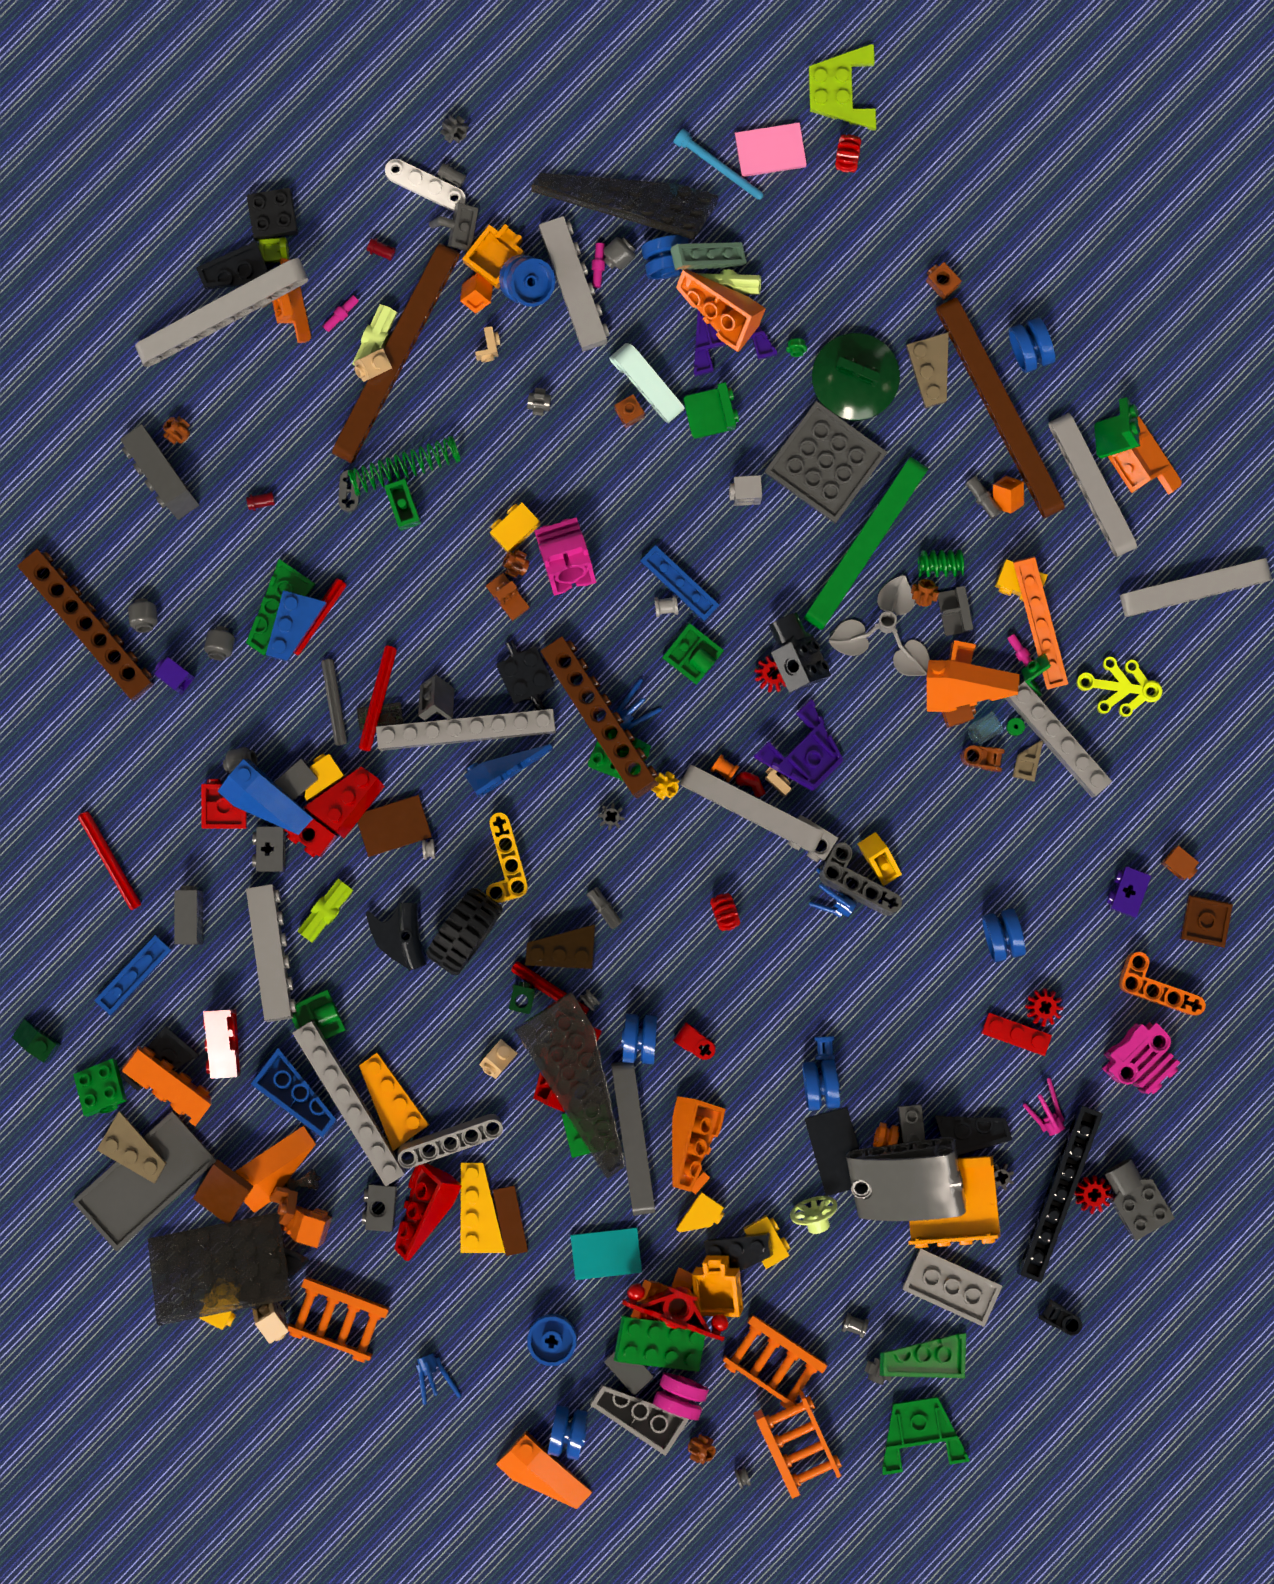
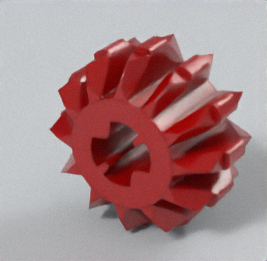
M851 134L841 135L835 163L837 170L847 173L857 170L861 149L860 137Z
M766 656L767 664L761 660L758 662L759 666L763 669L755 668V673L762 674L757 676L755 681H764L760 685L761 689L766 684L769 685V693L772 692L773 686H775L777 692H780L779 684L785 688L786 685L775 661L771 662L770 657ZM770 669H774V672L776 670L779 672L776 679H772V676L768 677Z
M729 893L719 894L711 899L710 904L721 931H729L740 925L736 906Z
M1043 988L1042 996L1038 990H1035L1034 995L1036 999L1031 996L1027 997L1032 1002V1005H1025L1026 1009H1032L1031 1012L1027 1013V1017L1035 1015L1033 1019L1034 1024H1037L1041 1018V1026H1046L1047 1020L1053 1025L1055 1022L1052 1016L1057 1019L1061 1018V1015L1056 1013V1010H1063L1064 1007L1056 1005L1062 1001L1060 997L1053 1000L1056 994L1055 991H1051L1048 995L1047 989ZM1041 1002H1043L1044 1004H1049V1007L1046 1008L1047 1013H1045V1011L1040 1012L1039 1008L1042 1007Z
M1092 1175L1091 1183L1087 1177H1083L1085 1185L1078 1182L1077 1187L1081 1188V1191H1075L1074 1195L1081 1197L1076 1199L1075 1203H1083L1081 1206L1083 1211L1089 1207V1213L1094 1214L1095 1207L1099 1212H1103L1101 1204L1109 1207L1110 1203L1105 1201V1198H1112L1113 1196L1110 1193H1106V1191L1111 1189V1186H1103L1105 1183L1103 1178L1097 1182V1176ZM1095 1189L1094 1191L1098 1193V1196L1091 1200L1092 1198L1088 1196V1193Z

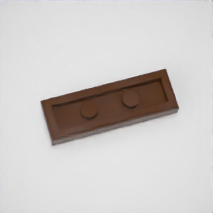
M515 1185L494 1189L493 1195L506 1256L528 1252Z

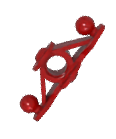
M635 1283L628 1288L629 1300H622L623 1305L656 1317L672 1329H689L721 1341L725 1339V1336L721 1335V1331L726 1330L728 1327V1318L723 1314H716L711 1319L713 1329L710 1330L692 1301H697L698 1296L692 1294L691 1290L686 1287L679 1286L676 1288L669 1286L665 1291L643 1299L645 1289L641 1284ZM676 1298L683 1299L685 1301L683 1309L679 1313L671 1314L669 1312L671 1301ZM658 1303L659 1310L648 1306ZM693 1313L702 1326L688 1321Z

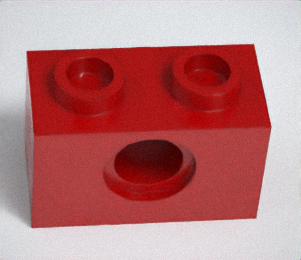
M315 819L299 835L284 829L288 833L286 837L295 844L301 842L306 846L304 851L313 858L316 855L322 857L337 838L334 833ZM307 829H313L315 832V837L311 841H306L304 838V832Z

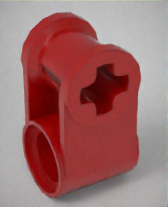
M686 1022L673 1039L676 1044L702 1060L712 1058L716 1052L714 1043ZM709 1044L711 1054L701 1055L702 1050L700 1046Z

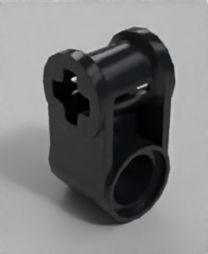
M1048 1298V1304L1043 1313L1038 1315V1318L1068 1335L1079 1334L1082 1330L1081 1320L1075 1314L1066 1310L1065 1307ZM1068 1319H1075L1077 1321V1326L1074 1330L1066 1329L1065 1324Z

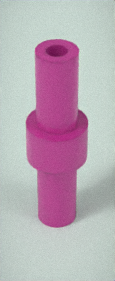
M596 243L595 259L592 260V285L594 288H601L602 271L605 270L603 243Z
M352 295L342 307L339 306L333 312L334 315L322 327L329 333L339 321H343L348 316L347 313L359 300Z
M1013 634L1007 639L1016 651L1015 655L1019 662L1022 661L1026 667L1032 661L1030 658L1031 654L1026 647L1022 646L1016 635Z

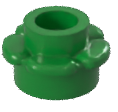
M799 338L789 340L786 352L790 353L792 357L803 356L807 352L805 340Z

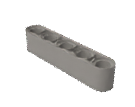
M488 1114L404 1143L397 1150L398 1162L403 1168H412L496 1139L503 1132L502 1122L497 1115ZM491 1122L498 1124L495 1130H488L486 1127ZM468 1130L477 1131L473 1138L465 1136ZM448 1137L456 1139L452 1145H446L444 1140ZM431 1144L435 1148L427 1153L423 1151V1147ZM405 1152L413 1153V1157L409 1160H405L401 1156Z

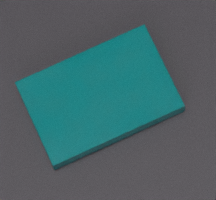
M637 1227L570 1235L575 1280L642 1273Z

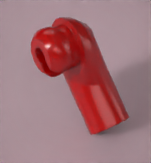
M741 772L740 775L736 776V783L739 786L746 785L751 787L756 798L766 794L758 776L749 772Z

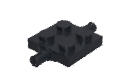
M511 640L510 643H505L510 656L506 660L497 663L496 667L513 704L516 705L522 701L532 700L536 711L540 710V708L541 710L545 707L540 695L555 685L537 647L518 652L514 640Z

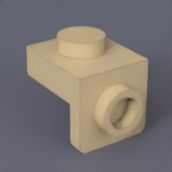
M492 326L484 328L488 349L475 352L476 359L481 360V362H490L494 360V357H498L496 346L500 345L498 332L494 333Z
M383 348L354 361L355 373L363 382L392 369Z
M500 1039L479 1065L487 1075L496 1079L518 1053Z

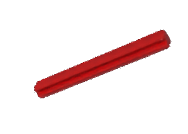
M385 646L359 743V748L363 751H371L397 652L393 646Z
M88 811L81 813L78 819L129 909L134 910L141 906V902Z

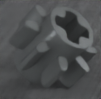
M450 115L449 118L442 122L440 133L445 136V140L449 143L454 140L459 144L460 141L467 137L466 129L469 126L464 123V119L459 115L456 119Z
M535 388V393H529L527 409H532L533 415L543 416L544 411H550L551 395L546 394V389Z
M612 803L609 809L603 805L602 807L605 812L597 815L604 820L600 823V826L608 825L609 831H611L612 826L620 829L619 820H625L624 817L619 816L623 809H614V803ZM608 812L617 814L615 816L616 822L606 821Z
M995 1163V1178L998 1177L999 1171L1002 1174L1006 1175L1005 1177H1003L1002 1183L998 1180H995L996 1190L999 1186H1002L1003 1190L1006 1191V1185L1008 1183L1014 1184V1182L1010 1180V1176L1013 1175L1014 1172H1007L1006 1164H1004L1002 1168H999V1166Z
M875 1357L874 1362H867L864 1370L869 1373L867 1379L881 1385L884 1384L885 1380L891 1381L892 1376H880V1358Z

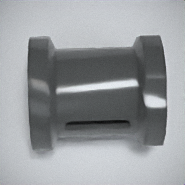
M847 1312L841 1331H849L858 1334L860 1338H864L869 1319L865 1318L862 1320L851 1316V1313Z

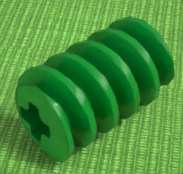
M934 549L930 551L929 556L926 550H922L920 556H918V577L921 578L923 571H925L927 578H930L932 571H934L936 578L939 577L940 571H943L945 577H948L949 571H952L954 577L957 576L958 571H961L963 577L964 556L962 550L958 549L954 555L953 550L949 549L947 555H945L944 550L940 549L938 556Z

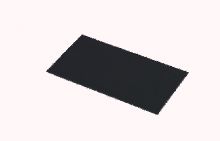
M845 1107L806 1118L805 1123L826 1196L851 1190L846 1154L852 1150L859 1149L848 1108ZM863 1182L857 1183L859 1186H866Z

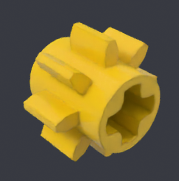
M669 771L665 775L660 772L656 778L659 785L651 790L662 800H664L665 796L671 799L678 792L679 786L677 783L679 780Z

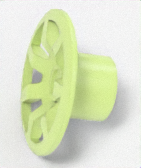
M829 1196L812 1197L798 1203L791 1210L790 1218L795 1224L807 1225L810 1233L819 1234L830 1227L828 1218L836 1212L838 1205L836 1200ZM816 1200H823L820 1206H817ZM811 1202V1208L804 1204Z

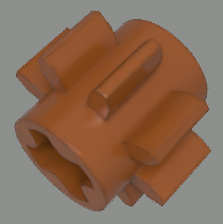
M180 416L177 419L171 417L163 425V430L165 431L163 436L172 444L176 442L183 443L190 435V431L187 429L190 424Z
M515 550L514 553L508 552L502 564L503 567L507 568L505 573L516 578L518 574L523 576L530 564V561L525 559L527 554L520 550Z
M929 579L919 580L918 585L913 584L912 599H915L916 604L920 606H929L932 601L937 602L939 595L937 591L938 586H935V583Z
M701 1434L699 1437L692 1438L688 1444V1451L692 1453L690 1459L704 1464L705 1461H711L716 1452L715 1447L712 1446L714 1440Z

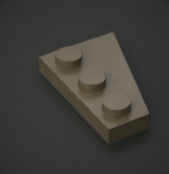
M948 333L907 344L906 349L925 409L946 403Z
M121 1111L116 1115L97 1148V1151L153 1183L157 1182L167 1164Z

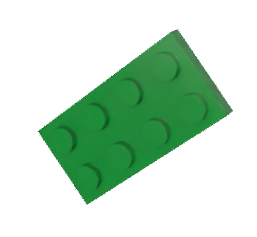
M622 1315L614 1361L699 1372L705 1335L689 1329H672L661 1320Z

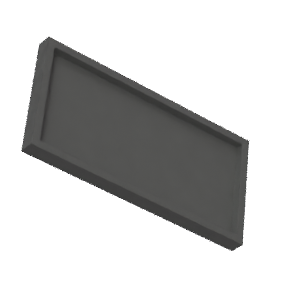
M174 1111L169 1113L143 1137L167 1163L156 1183L115 1162L72 1201L116 1252L217 1161Z

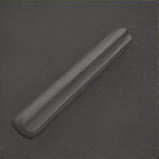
M325 659L321 661L334 742L337 746L347 744L334 661L332 659Z

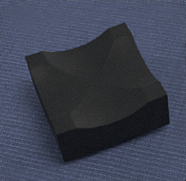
M290 188L246 195L253 238L256 242L280 236L299 235Z

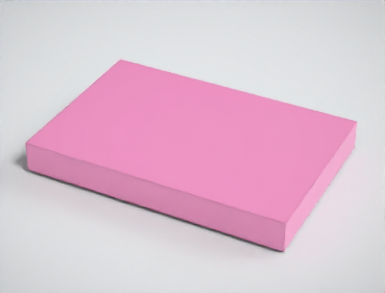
M800 123L735 133L741 177L806 167Z

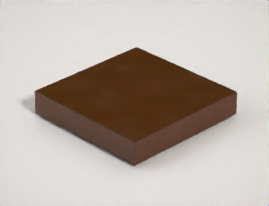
M1188 895L1180 939L1225 948L1233 904Z

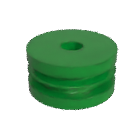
M1013 718L1006 725L1007 732L1012 736L1022 734L1025 729V724L1020 718Z

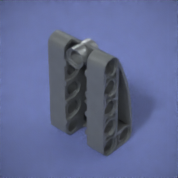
M944 1137L857 1149L846 1154L851 1191L854 1195L857 1214L860 1219L921 1221L958 1217L966 1212V1197L961 1172L958 1167V1155L954 1138ZM863 1182L866 1186H859L857 1183Z

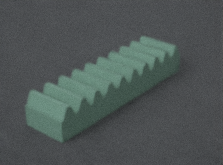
M742 242L677 244L670 248L675 270H690L693 268L695 270L699 268L716 269L719 267L720 269L725 267L736 268L747 264Z

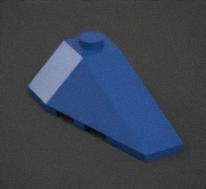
M551 744L482 762L479 765L476 762L466 769L467 773L464 776L477 796L481 798L552 751L553 747Z
M248 758L243 759L218 790L234 807L297 835L314 819Z

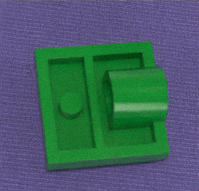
M689 623L662 659L697 686L724 650Z
M325 990L296 1004L297 1012H293L294 1018H292L296 1029L314 1019L325 1039L346 1031L329 990Z
M112 1058L73 1074L84 1116L89 1117L96 1113L112 1112L118 1108V1104L127 1101L117 1060Z

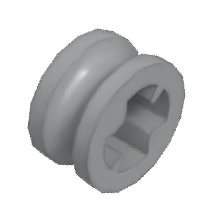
M431 839L429 842L422 840L424 860H427L428 857L435 859L434 839Z

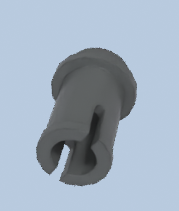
M443 163L437 173L440 179L445 178L459 188L467 175L450 167V163Z

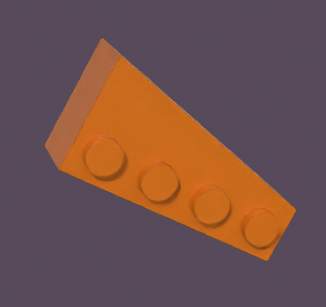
M138 1046L122 1067V1072L145 1089L152 1088L151 1092L159 1100L164 1102L170 1101V1106L179 1115H185L186 1113L191 1117L189 1122L196 1126L211 1106L210 1091L202 1085L197 1087L192 1084V1079L185 1073L181 1072L178 1074L172 1070L174 1066L164 1059L160 1061L155 1058V1053L146 1046L142 1049Z

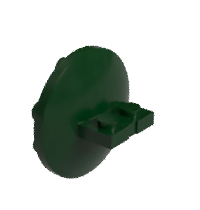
M862 333L845 334L831 340L819 352L812 370L813 390L820 404L839 418L849 421L868 420L882 413L894 400L900 383L899 366L889 347L879 339Z

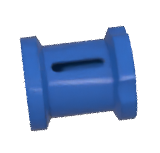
M834 1036L815 1037V1041H817V1056H815V1060L835 1059L832 1041L835 1040Z

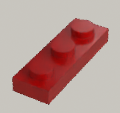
M992 1013L987 1014L981 1034L1045 1056L1052 1037L1050 1034Z

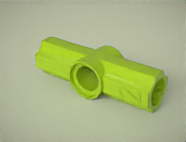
M337 879L327 894L317 901L311 910V914L297 932L313 943L326 925H329L340 912V907L354 890L340 879Z

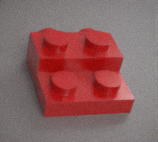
M207 779V783L201 784V829L247 828V812L234 807L218 792L223 784L221 779Z

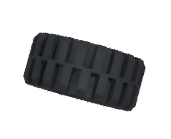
M471 888L457 904L431 942L426 952L427 957L450 974L458 975L471 960L503 912L501 904L478 888Z

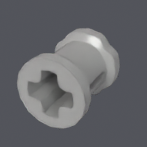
M673 595L672 598L664 599L654 597L656 617L668 613L678 615L676 595Z

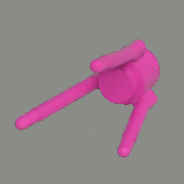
M1047 1078L1056 1114L1051 1113L1041 1094L1038 1095V1098L1047 1114L1043 1118L1044 1122L1026 1103L1023 1104V1107L1040 1125L1043 1132L1047 1131L1050 1136H1053L1065 1129L1063 1124L1065 1119L1061 1114L1051 1078Z

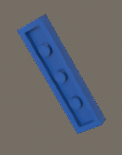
M656 545L640 560L652 574L704 622L719 607V604Z
M155 935L94 1001L112 1016L173 950Z

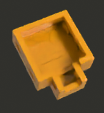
M506 224L503 225L499 232L491 225H488L462 258L463 263L498 289L500 287V270L504 263L513 256L524 255V251L519 248V245L523 242L522 236L514 233Z
M707 1255L703 1262V1267H696L692 1274L693 1293L698 1296V1300H694L695 1306L701 1316L723 1314L726 1317H740L744 1309L740 1268H730L729 1256Z

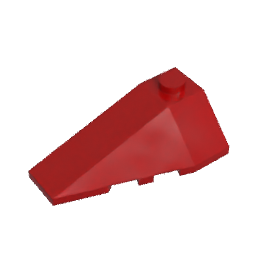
M427 1163L416 1166L409 1180L408 1188H411L409 1201L404 1203L403 1208L406 1209L404 1221L399 1225L394 1248L405 1261H409L450 1210L462 1187L453 1176Z

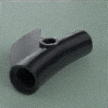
M398 903L393 916L386 922L378 920L370 911L366 912L370 931L379 949L406 967L408 971L427 965L419 934L418 903ZM406 932L410 934V938L407 941L403 939V935Z

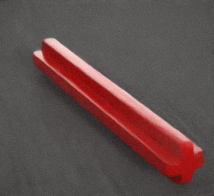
M338 578L334 581L321 600L327 602L326 607L294 654L300 655L346 588L345 582Z
M515 962L511 968L514 974L532 984L579 1017L584 1018L588 1013V1007L520 962Z

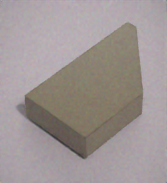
M1043 741L1037 742L1016 756L1012 777L1035 781Z

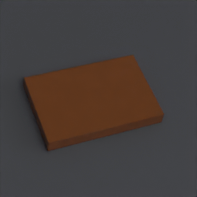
M419 795L366 811L357 822L368 857L432 838Z
M217 1159L193 1199L229 1225L254 1186Z

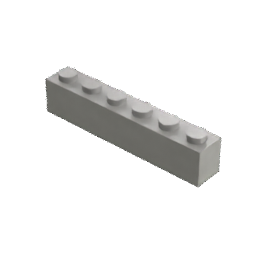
M564 216L539 224L543 242L582 352L607 344V337L610 334L606 323L602 324L599 316H602V311L599 303L595 304L592 296L595 295L592 283L587 284L585 276L588 275L585 263H580L578 255L581 252L578 243H573L570 236L574 234L570 221L566 222Z
M1025 681L1019 685L1018 695L1005 698L1092 798L1112 783V780Z
M272 884L247 888L246 893L264 1020L268 1023L294 1018L293 1012H297L295 999H291L290 990H293L292 977H288L287 969L290 968L289 956L285 955L284 947L287 946L286 934L281 931L284 917L282 911L279 912L278 903H281L280 891L276 890Z

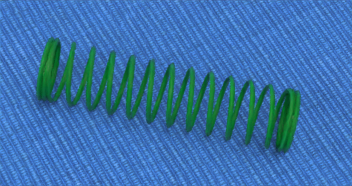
M448 436V440L447 438L443 439L444 450L439 441L436 440V453L431 444L428 443V456L423 447L419 446L420 460L415 450L411 449L412 463L407 453L403 451L402 456L404 466L399 456L395 454L394 460L396 469L391 459L389 457H386L388 473L383 462L379 459L378 467L380 476L374 464L370 462V471L372 479L366 467L362 465L361 469L364 482L356 468H354L353 471L352 469L348 470V474L351 483L353 484L356 496H360V490L356 482V473L363 485L365 492L368 493V487L364 470L372 484L373 489H377L372 467L374 468L376 475L382 487L384 488L385 484L382 476L380 463L386 473V476L390 484L393 483L388 460L395 472L398 481L401 480V477L398 469L397 459L404 471L406 478L409 479L405 456L413 470L414 475L417 477L413 453L417 458V461L422 469V472L424 474L426 473L421 450L423 451L426 457V460L430 466L431 471H433L434 468L431 460L429 446L435 456V459L439 467L442 468L437 443L444 455V458L448 466H450L445 440L453 454L456 463L461 462L460 455L453 436Z

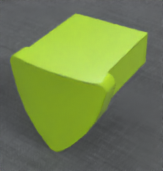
M286 237L259 240V248L265 263L280 262L281 258L289 259Z

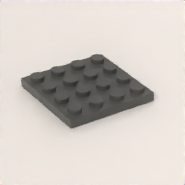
M816 401L764 473L836 524L887 452Z

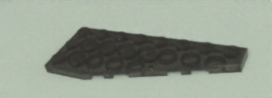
M540 173L531 187V192L693 240L718 203V195L674 183Z
M569 992L514 1030L603 1175L608 1179L626 1167L617 1134L616 1121L612 1112L606 1076L602 1068L601 1054L597 1046L596 1032L573 993Z

